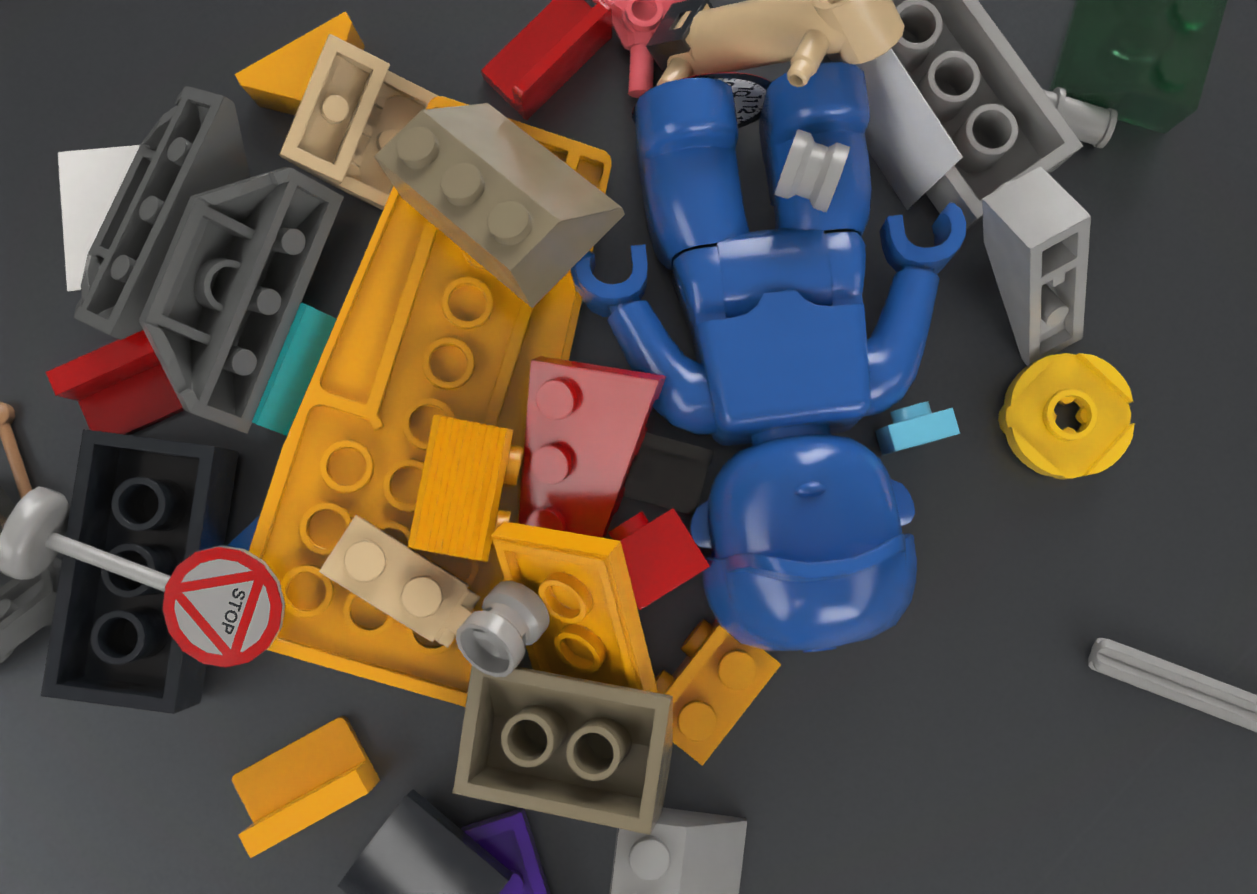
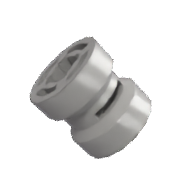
M502 581L497 584L484 598L483 611L472 613L457 629L456 633L457 645L464 658L478 670L494 677H506L512 673L524 657V646L535 643L548 628L550 622L548 609L542 599L530 588L514 581Z

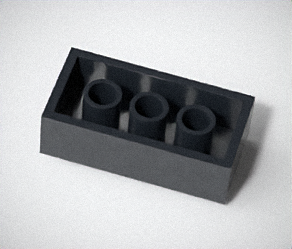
M83 429L66 537L171 576L175 568L195 552L225 545L239 452L215 446ZM63 554L41 689L42 697L175 714L201 703L207 664H203L183 652L168 632L162 610L163 591Z

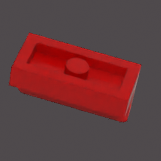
M552 0L481 70L483 79L527 121L612 38V9L603 0H600L593 8L585 0Z
M144 330L122 340L118 339L45 372L55 396L78 401L89 429L92 431L131 435L184 411Z

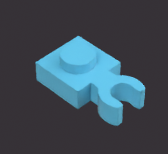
M929 401L890 412L893 424L875 431L882 455L960 434L953 408L932 413Z

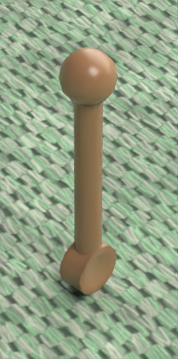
M0 402V438L20 498L22 499L32 490L11 427L15 419V410L11 405Z

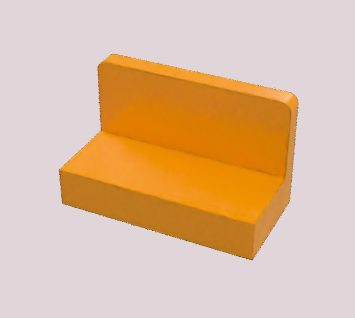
M340 716L243 769L232 777V783L253 821L249 827L238 834L250 858L368 794L381 781L346 716Z

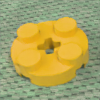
M1068 353L1055 354L1036 360L1017 374L1005 394L1004 405L999 411L998 422L1001 430L1006 434L1010 448L1027 467L1039 474L1056 479H1073L1100 473L1115 464L1125 453L1134 433L1135 423L1130 424L1131 410L1129 407V403L1133 402L1130 387L1123 376L1103 359L1084 353L1076 355ZM1073 401L1076 402L1080 407L1075 415L1077 421L1081 423L1077 431L1071 427L1060 429L1055 422L1057 415L1054 408L1056 404L1059 403L1064 406Z

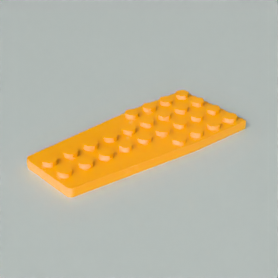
M437 96L430 100L426 109L464 106L468 104L444 96ZM508 118L604 194L606 193L612 166L611 157L606 151ZM393 186L282 447L249 548V552L265 561L278 578L285 600L283 625L271 647L267 649L268 651L466 707L472 664L464 658L459 650L456 636L448 648L435 640L431 642L324 576L319 570L355 515L360 516L408 546L434 414L513 430L511 445L523 447L516 486L503 483L498 509L511 512L509 522H519L530 364L532 359L540 356L569 360L582 303L581 296L576 291L572 280L571 269L531 308L402 199ZM413 549L467 583V588L480 596L473 611H483L484 598L497 584L505 581L495 549H490L488 562Z

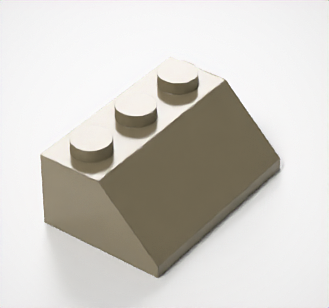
M488 103L421 110L374 156L402 199L531 308L625 215L623 208Z
M472 665L453 794L650 835L664 807L673 748V696L518 666L506 677H494L483 673Z

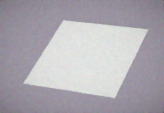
M890 49L874 60L853 65L858 66L864 71L870 107V122L865 131L867 150L906 210H908L963 156L893 50Z
M140 145L58 152L67 291L81 290L87 254Z

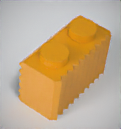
M434 414L408 548L488 562L490 549H495L491 535L504 521L509 522L510 511L498 509L503 483L516 486L523 447L511 445L512 429Z

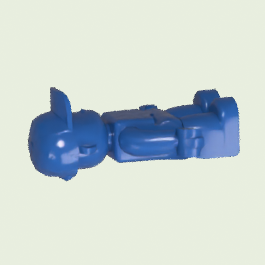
M825 62L820 64L817 72L810 77L808 83L803 87L791 85L787 79V73L771 82L766 90L760 115L759 134L770 205L774 206L775 229L754 232L749 230L736 154L739 129L732 87L721 80L711 78H685L663 83L642 94L635 105L637 160L649 238L657 259L667 269L672 270L671 282L692 335L696 361L684 355L661 324L649 302L641 300L647 286L648 262L645 244L630 246L632 274L626 281L618 284H605L595 278L593 275L596 266L595 254L589 250L571 268L575 289L580 294L584 304L592 312L602 317H608L607 321L632 371L666 376L660 396L654 401L653 407L670 424L694 434H712L713 439L721 445L730 446L752 443L751 447L736 452L722 466L713 480L708 501L696 508L691 519L690 535L698 548L711 550V556L705 557L710 567L702 571L703 588L709 607L719 625L739 643L766 651L803 650V653L833 650L837 649L836 646L871 639L895 626L911 603L916 584L917 557L914 536L909 533L902 534L901 526L911 523L915 515V507L911 495L905 486L900 482L890 479V475L882 461L870 449L852 438L831 434L850 430L863 416L885 412L901 401L914 383L931 324L940 280L937 274L960 249L966 237V219L962 209L955 203L949 202L931 226L934 234V247L922 248L908 240L905 234L903 215L888 216L879 230L881 246L887 263L897 273L893 276L871 337L867 340L865 308L862 298L866 251L862 235L870 218L872 187L865 131L870 122V107L864 71L853 64ZM797 129L811 133L814 141L829 147L838 142L850 147L827 213L814 209L810 200L795 195L785 199L774 195ZM850 229L851 231L824 234L826 230ZM710 244V246L706 248H698L686 251L679 255V252L684 249H688L698 245Z

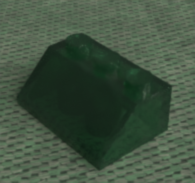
M1076 0L1050 91L1052 92L1057 87L1064 88L1067 97L1106 109L1112 108L1117 110V120L1163 134L1167 133L1198 109L1228 0Z

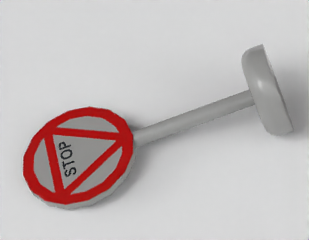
M40 486L29 491L17 503L4 525L0 535V572L2 574L20 580L33 579L50 566L58 553H62L164 592L162 610L168 632L183 652L203 664L227 668L249 663L271 647L282 628L285 600L280 581L265 561L245 549L221 545L197 551L180 563L170 576L66 537L70 514L68 501L63 494Z

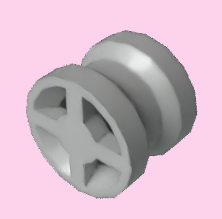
M797 129L774 195L785 199L795 195L810 200L814 209L827 213L850 147L838 142L829 147L816 143L811 133Z

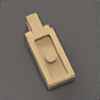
M355 515L319 570L324 576L431 642L435 640L447 648L454 640L457 629L475 612L473 608L480 599L479 595L467 588V583L413 549L408 548L405 544L358 515Z

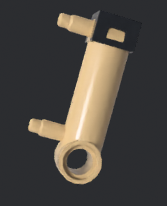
M686 0L673 3L646 47L663 72L657 86L695 75L734 72L791 61V67L787 72V79L791 85L803 87L808 83L810 77L817 72L825 55L839 53L842 60L849 64H862L874 60L896 45L903 35L905 26L892 0H748L713 8L709 0Z

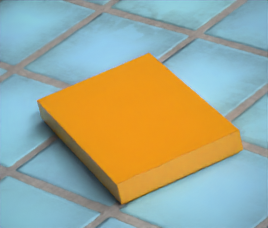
M504 521L493 532L491 537L505 581L521 583L533 590L544 602L550 617L548 628L541 637L532 645L526 646L533 670L658 693L621 541Z

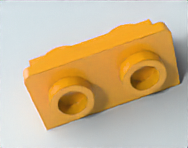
M702 619L681 645L680 650L687 654V657L676 671L670 675L663 669L655 678L658 693L673 696V743L702 766L781 666V663L765 650L739 643L719 625L717 619L712 625L705 619Z

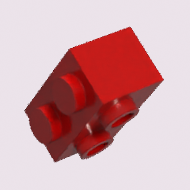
M674 508L650 522L642 511L608 532L613 540L621 541L636 605L639 610L710 567Z

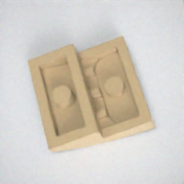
M329 34L279 156L328 184L383 210L393 184L374 156L421 110H426L430 100L438 95L388 71L389 63Z

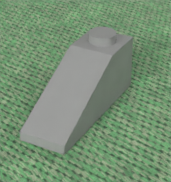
M1040 166L1017 180L1008 181L1000 185L993 193L982 198L984 245L1021 359L1027 366L1043 357L1054 355L1083 338L1091 215Z

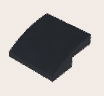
M413 789L404 797L343 877L338 887L346 894H499L510 880L513 872Z

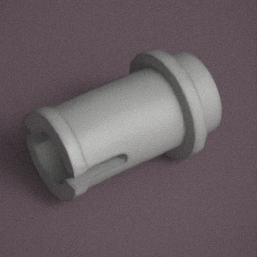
M1057 87L1052 92L1043 90L1079 141L1092 144L1097 148H1104L1114 132L1118 117L1117 110L1112 108L1106 109L1067 97L1064 88Z

